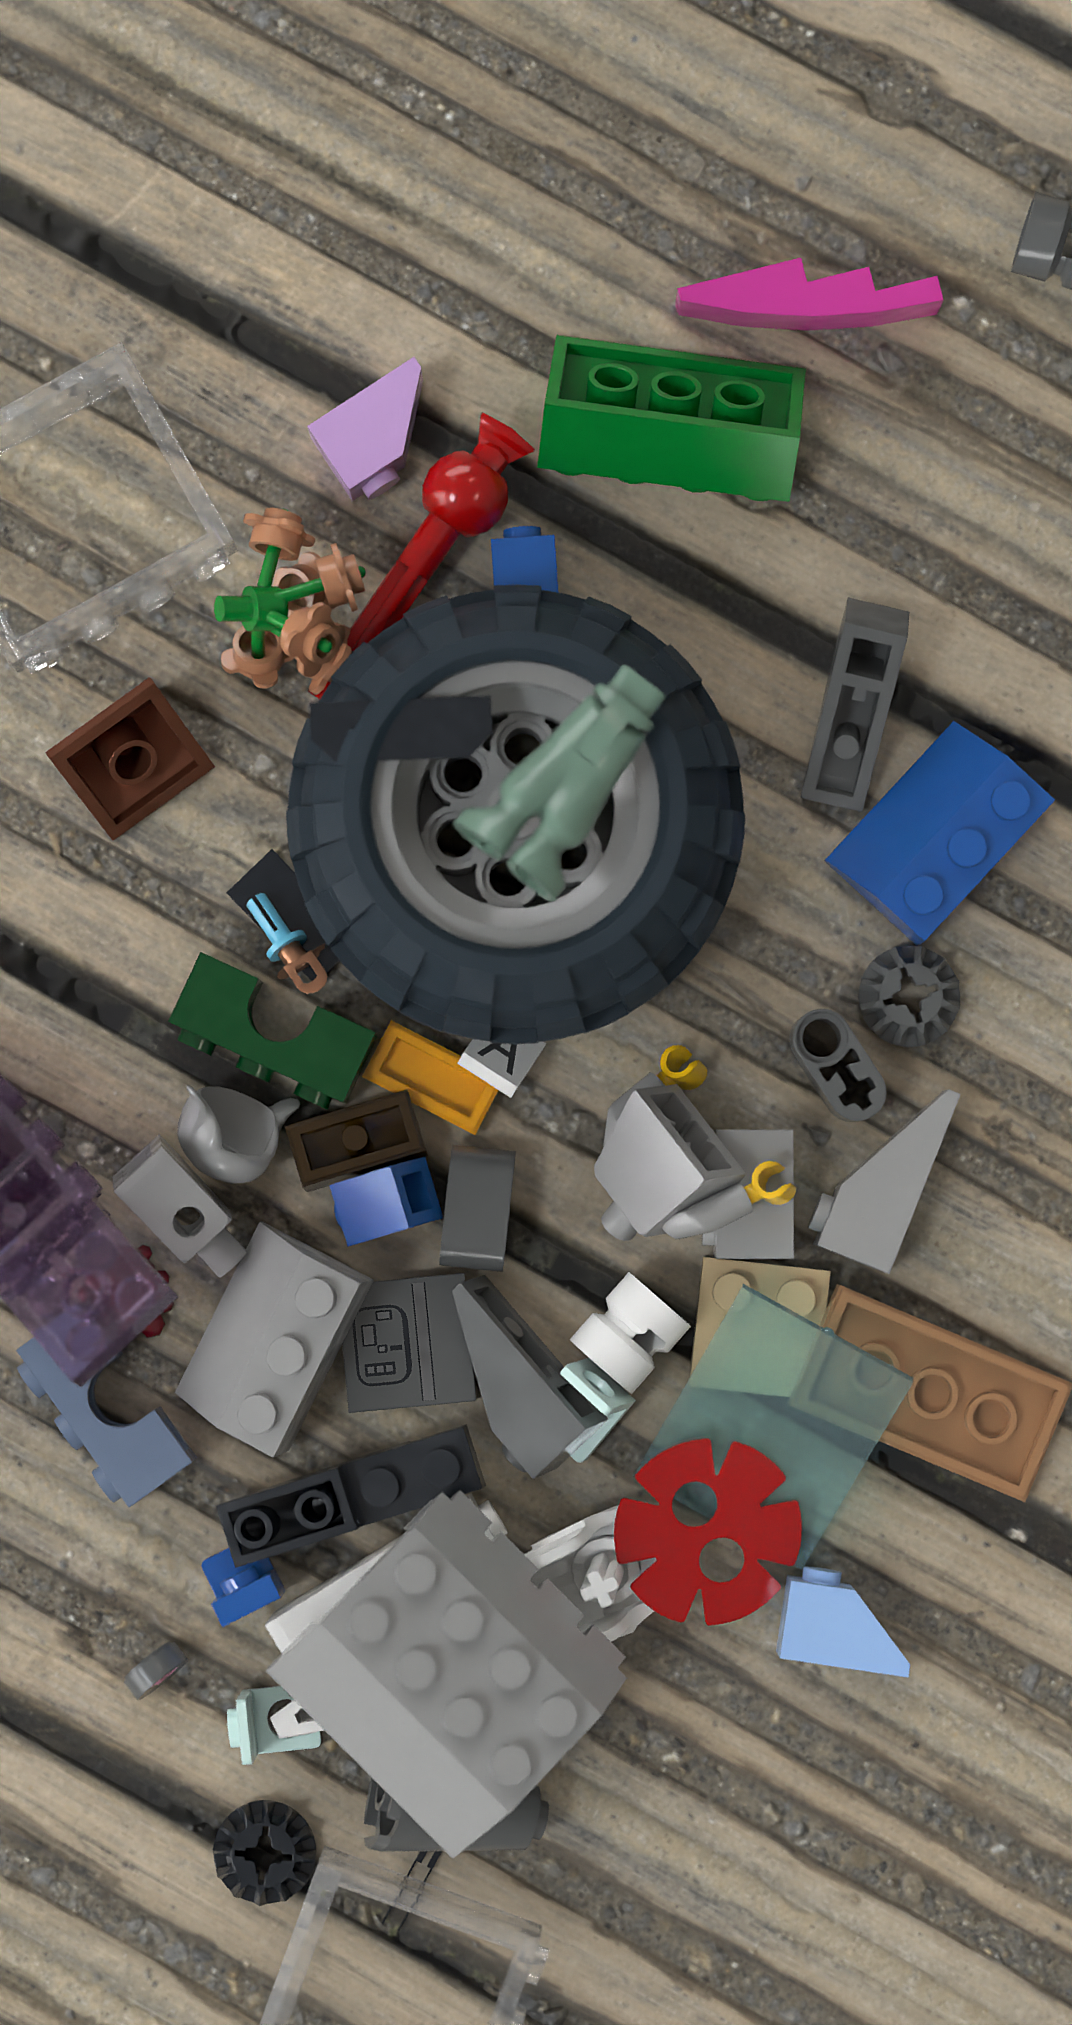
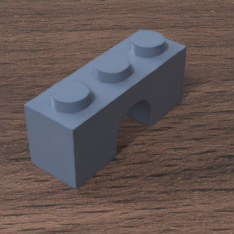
M85 1303L79 1304L16 1350L24 1361L17 1367V1370L24 1382L38 1398L47 1393L58 1408L61 1415L55 1418L54 1421L68 1443L75 1450L85 1446L99 1467L92 1471V1475L106 1496L113 1503L122 1498L130 1508L196 1460L197 1456L161 1406L151 1411L138 1422L128 1424L115 1422L101 1412L95 1399L96 1381L100 1373L108 1365L121 1357L123 1353L105 1328L100 1327L97 1322L98 1319L90 1307Z

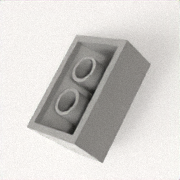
M259 1222L246 1248L247 1253L240 1260L175 1393L216 1428L271 1457H276L290 1450L374 1279L264 1222Z

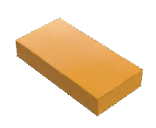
M392 1020L362 1075L363 1078L392 1093L408 1089L413 1104L473 1135L477 1134L499 1091L457 1064L461 1058L460 1055Z

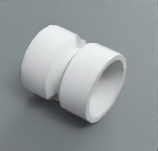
M628 1272L606 1297L608 1311L605 1314L592 1313L570 1338V1341L632 1394L655 1368L652 1358L654 1353H668L691 1326Z

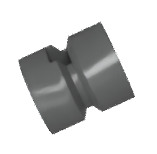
M1035 192L1019 238L1011 272L1043 282L1054 274L1060 276L1064 288L1072 290V258L1061 256L1068 232L1072 233V209L1069 201Z

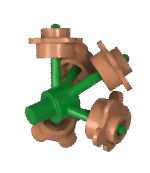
M266 508L263 516L246 513L243 522L253 527L249 547L265 555L257 586L245 587L241 596H217L215 599L214 614L218 622H242L243 625L234 635L233 648L223 651L221 655L222 668L231 674L239 672L252 679L254 685L258 688H270L278 682V671L283 664L296 659V668L299 673L312 679L309 691L317 695L325 688L328 681L332 682V675L353 653L351 647L347 645L350 628L334 623L330 616L331 610L349 603L352 612L358 610L354 594L365 591L362 578L366 575V570L364 567L357 565L354 554L341 557L336 543L330 545L333 554L320 557L314 552H306L299 557L302 546H314L315 537L306 534L304 526L301 524L302 518L289 512L287 509ZM299 558V562L296 565L281 567L275 573L278 559L294 561Z

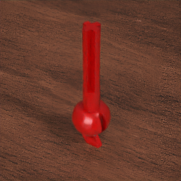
M482 412L480 414L478 444L470 454L464 450L453 452L441 457L429 469L422 485V502L424 509L429 514L351 626L350 634L347 638V645L351 647V651L354 652L363 642H370L382 631L404 618L403 614L409 611L460 535L466 538L475 537L488 532L501 520L508 504V485L506 479L501 476V473L509 463L535 450L511 427ZM327 682L325 688L319 694L313 695L320 700L330 682Z

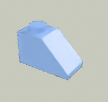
M804 1566L802 1577L787 1575L776 1648L779 1658L909 1678L910 1663L850 1584L840 1583L842 1572Z

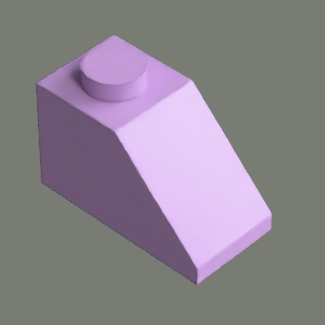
M415 357L409 359L307 426L312 441L352 501L364 493L369 500L376 498L392 488L400 480L396 472L404 468L406 464L423 383L421 366Z

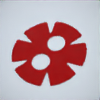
M709 1438L695 1439L676 1444L662 1451L635 1474V1479L656 1499L659 1505L622 1498L615 1517L614 1546L619 1564L656 1558V1561L630 1584V1589L648 1607L668 1619L682 1623L688 1615L697 1591L701 1589L705 1623L708 1626L719 1625L741 1619L765 1605L781 1589V1585L764 1569L757 1559L787 1566L795 1565L801 1546V1512L797 1500L760 1506V1503L786 1480V1476L780 1468L763 1453L746 1444L734 1441L730 1445L718 1475H716L711 1440ZM690 1482H701L708 1485L714 1491L717 1498L715 1514L707 1523L700 1526H687L681 1523L675 1517L672 1509L675 1493L680 1487ZM717 1538H728L739 1544L744 1554V1564L741 1571L736 1577L726 1582L710 1580L703 1574L699 1564L702 1549L707 1543Z

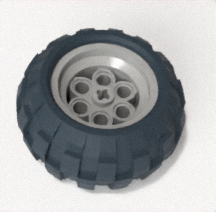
M494 585L493 590L468 593L449 599L446 595L404 613L403 619L382 631L370 642H363L332 675V682L319 700V702L372 700L355 729H349L337 762L332 760L311 740L310 718H307L293 756L288 810L286 811L287 839L290 859L293 863L297 882L305 901V906L315 926L330 949L362 985L403 1015L443 1033L447 1032L490 1043L534 1044L563 1039L582 1033L585 1034L627 1016L630 1012L645 1004L664 988L668 987L695 958L714 930L733 888L741 861L746 814H744L743 789L740 776L741 766L727 722L723 721L713 700L702 685L701 677L671 644L667 646L650 631L631 620V615L588 596L587 599L564 593L542 590V586ZM623 665L628 666L660 690L666 699L649 719L654 727L648 734H644L646 737L638 752L616 783L589 835L582 842L587 850L585 863L574 870L562 869L565 877V889L554 902L540 896L527 885L521 893L505 897L495 892L489 881L491 873L496 866L507 863L515 851L531 837L540 824L538 817L530 818L524 824L512 847L501 860L487 855L475 845L469 853L457 858L448 857L440 851L437 846L439 834L448 825H452L464 809L469 807H492L500 800L502 781L517 766L510 762L504 753L506 743L512 737L518 734H528L536 738L541 745L590 694L594 695L593 690L598 683L607 686ZM491 696L492 734L470 758L377 761L387 732L398 714L411 699ZM459 760H470L476 763L482 772V779L479 785L468 792H457L451 789L445 782V773L452 763Z

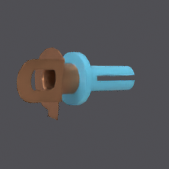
M259 893L255 895L278 928V930L274 931L252 898L247 902L248 909L273 944L267 951V957L271 962L282 960L285 965L279 971L277 977L279 979L290 977L296 987L303 993L308 994L319 991L326 984L328 977L325 969L317 959L320 951L325 948V943L314 950L306 952L302 946L307 940L305 932L303 930L291 932L266 894ZM310 965L317 977L310 983H303L297 973Z

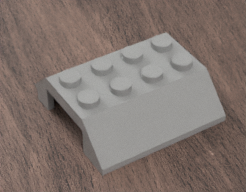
M461 1490L451 1499L441 1492L436 1498L430 1500L404 1527L406 1532L318 1623H311L265 1670L451 1858L456 1857L506 1817L603 1715L627 1679L618 1669L625 1656L594 1624L584 1633L576 1627L584 1614L548 1578L538 1587L530 1581L538 1568L502 1532L492 1540L484 1534L492 1522Z

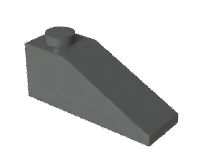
M847 598L801 791V798L860 812L863 811L908 638L909 611Z
M486 1275L460 1282L452 1290V1294L491 1430L503 1443L502 1451L508 1461L515 1468L528 1473L532 1479H535L557 1469L608 1418L561 1375L560 1372L564 1366Z

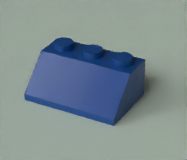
M953 721L824 861L916 946H919L937 929L1055 799L1007 755Z

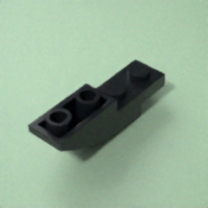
M466 1424L276 1484L221 1503L216 1508L235 1568L425 1507L430 1500L436 1498L441 1492L451 1499L459 1490L467 1494L483 1489L486 1483Z

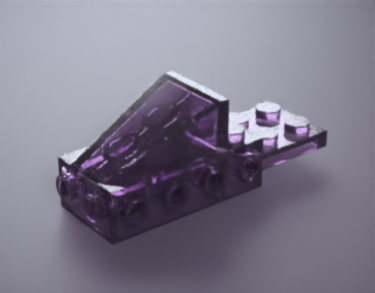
M1 1074L0 1297L70 1381L81 1388L179 1296L109 1217L111 1214L97 1199L102 1195L100 1191L103 1187L77 1160L69 1166L60 1157L58 1152L65 1146L64 1142L40 1117L33 1123L28 1120L21 1112V1109L28 1101Z

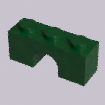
M200 952L168 1020L169 1023L182 1028L177 1040L210 1056L213 1055L217 1045L240 1055L235 1065L236 1068L270 1083L274 1072L297 1081V1086L293 1092L294 1095L327 1110L332 1099L347 1104L378 1037L376 1032L317 1006L308 1026L299 1036L283 1042L268 1040L258 1032L252 1016L253 1005L263 982L259 978Z

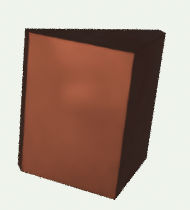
M150 677L45 752L112 841L215 767Z

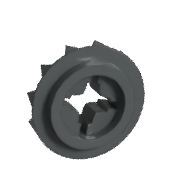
M923 946L894 947L876 957L865 970L858 993L860 1011L869 1028L884 1041L902 1047L922 1046L942 1036L948 1031L960 1009L959 980L947 960ZM900 969L905 970L906 977L910 978L912 984L916 987L923 985L926 988L935 986L936 991L929 993L928 997L919 1001L920 1012L918 1016L920 1023H916L914 1014H910L906 1005H884V1000L891 999L893 994L901 990L900 980L903 977Z

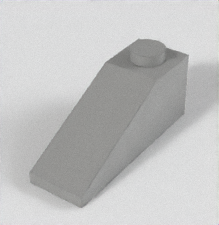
M950 1089L942 1091L836 1185L832 1196L821 1193L808 1225L809 1229L818 1232L813 1245L880 1272L890 1274L956 1108L960 1093Z

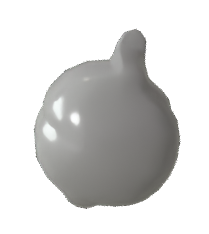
M187 1085L189 1098L182 1109L177 1129L179 1143L187 1158L203 1174L216 1180L230 1184L256 1180L266 1171L270 1160L275 1155L279 1132L286 1119L299 1108V1100L289 1098L267 1107L261 1102L232 1089L203 1087L196 1091L193 1087Z

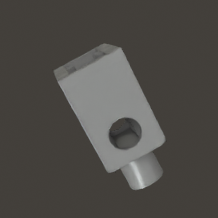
M160 1134L113 1176V1191L184 1264L197 1254L220 1278L228 1273L246 1255V1249L225 1228L232 1220L229 1209ZM189 1206L194 1207L200 1214L195 1223L186 1226L181 1225L174 1217L180 1209Z

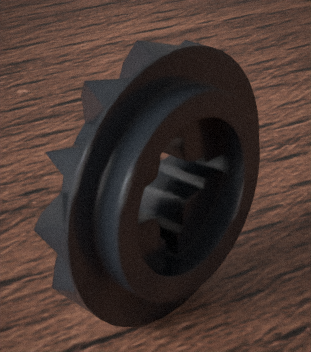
M271 1800L249 1802L234 1810L220 1826L212 1850L217 1877L222 1880L234 1897L253 1902L258 1906L286 1902L306 1885L316 1860V1843L307 1821L290 1806ZM264 1826L269 1827L268 1837L271 1838L272 1848L282 1850V1854H291L292 1857L272 1860L269 1871L265 1873V1879H259L260 1870H257V1860L252 1857H246V1853H237V1850L245 1851L246 1848L256 1847L260 1837L263 1835Z

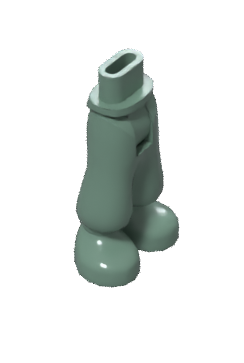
M625 665L620 668L607 686L598 683L593 690L594 695L590 694L534 752L519 763L503 779L500 786L501 798L496 805L492 807L466 808L453 822L456 829L473 845L494 859L501 860L512 847L524 824L531 817H538L540 820L539 826L531 837L515 851L508 860L507 866L520 881L540 896L552 902L565 889V877L560 864L561 853L565 849L579 846L587 838L608 796L646 737L644 734H648L654 727L649 719L666 699L660 690Z

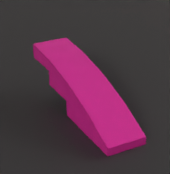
M797 258L677 288L675 304L678 315L741 327L810 331L873 327L937 315L944 299L938 276L875 291L869 267L807 282L802 259Z

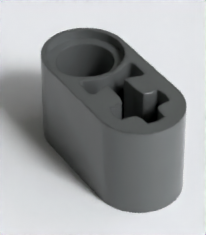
M829 1009L812 1010L799 1018L790 1032V1049L829 1111L838 1119L846 1122H859L877 1114L886 1099L884 1079L845 1019ZM811 1022H825L834 1029L837 1036V1045L831 1055L817 1057L810 1054L804 1047L803 1032ZM848 1051L855 1060V1063L844 1066L843 1069L854 1083L865 1080L870 1087V1090L863 1096L867 1104L863 1110L856 1103L846 1106L841 1103L839 1096L845 1092L846 1087L837 1072L832 1074L826 1081L819 1070L839 1062Z
M452 1144L439 1265L503 1272L516 1151Z

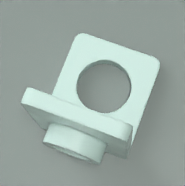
M590 1358L566 1364L560 1372L570 1384L608 1418L591 1437L570 1455L578 1463L586 1461L636 1401Z
M281 1686L242 1690L236 1699V1708L227 1710L230 1747H240L242 1765L253 1764L257 1754L317 1748L321 1744V1732L279 1738L271 1729L268 1723V1712L271 1706L280 1700H294Z

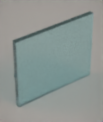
M743 1284L635 1474L662 1451L690 1440L709 1438L711 1440L716 1475H718L732 1442L737 1441L755 1448L773 1461L786 1476L785 1482L761 1502L760 1506L791 1500L799 1502L802 1537L799 1554L794 1566L802 1570L913 1384L914 1378L835 1335L831 1328H823ZM690 1482L683 1485L673 1497V1499L709 1519L713 1517L717 1508V1498L714 1491L708 1485L701 1482Z

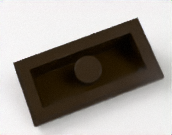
M408 1089L285 1126L300 1181L306 1192L328 1187L331 1184L391 1165L428 1156Z

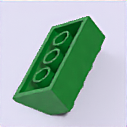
M556 335L544 403L537 468L555 470L568 476L586 474L615 478L628 484L652 483L681 487L686 491L694 493L711 491L741 495L754 501L778 500L789 502L800 442L806 368Z

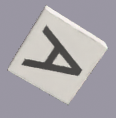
M472 1039L457 1064L511 1098L541 1054L546 1043L499 1044Z

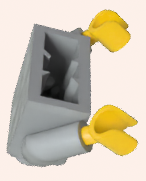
M672 1045L665 1049L660 1060L662 1071L657 1075L651 1072L614 1101L607 1112L603 1141L604 1148L594 1165L595 1177L613 1199V1202L601 1218L602 1224L612 1236L622 1241L633 1239L637 1233L644 1237L668 1234L674 1239L710 1233L753 1212L752 1204L761 1199L773 1205H782L788 1203L796 1193V1187L792 1183L785 1184L776 1191L767 1192L766 1183L768 1179L785 1169L781 1164L773 1161L759 1164L752 1174L751 1183L744 1187L741 1185L740 1181L746 1175L745 1171L682 1091L696 1089L703 1084L708 1071L700 1060H695L689 1063L686 1069L679 1072L681 1065L692 1056V1053L682 1045Z

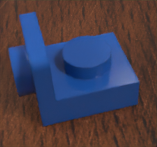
M228 1547L206 1558L201 1564L203 1572L216 1596L211 1605L222 1627L280 1599L286 1591L270 1557L235 1568Z

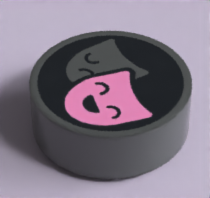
M169 1641L137 1664L125 1676L124 1684L139 1701L176 1674L188 1662V1658L175 1642L171 1643Z

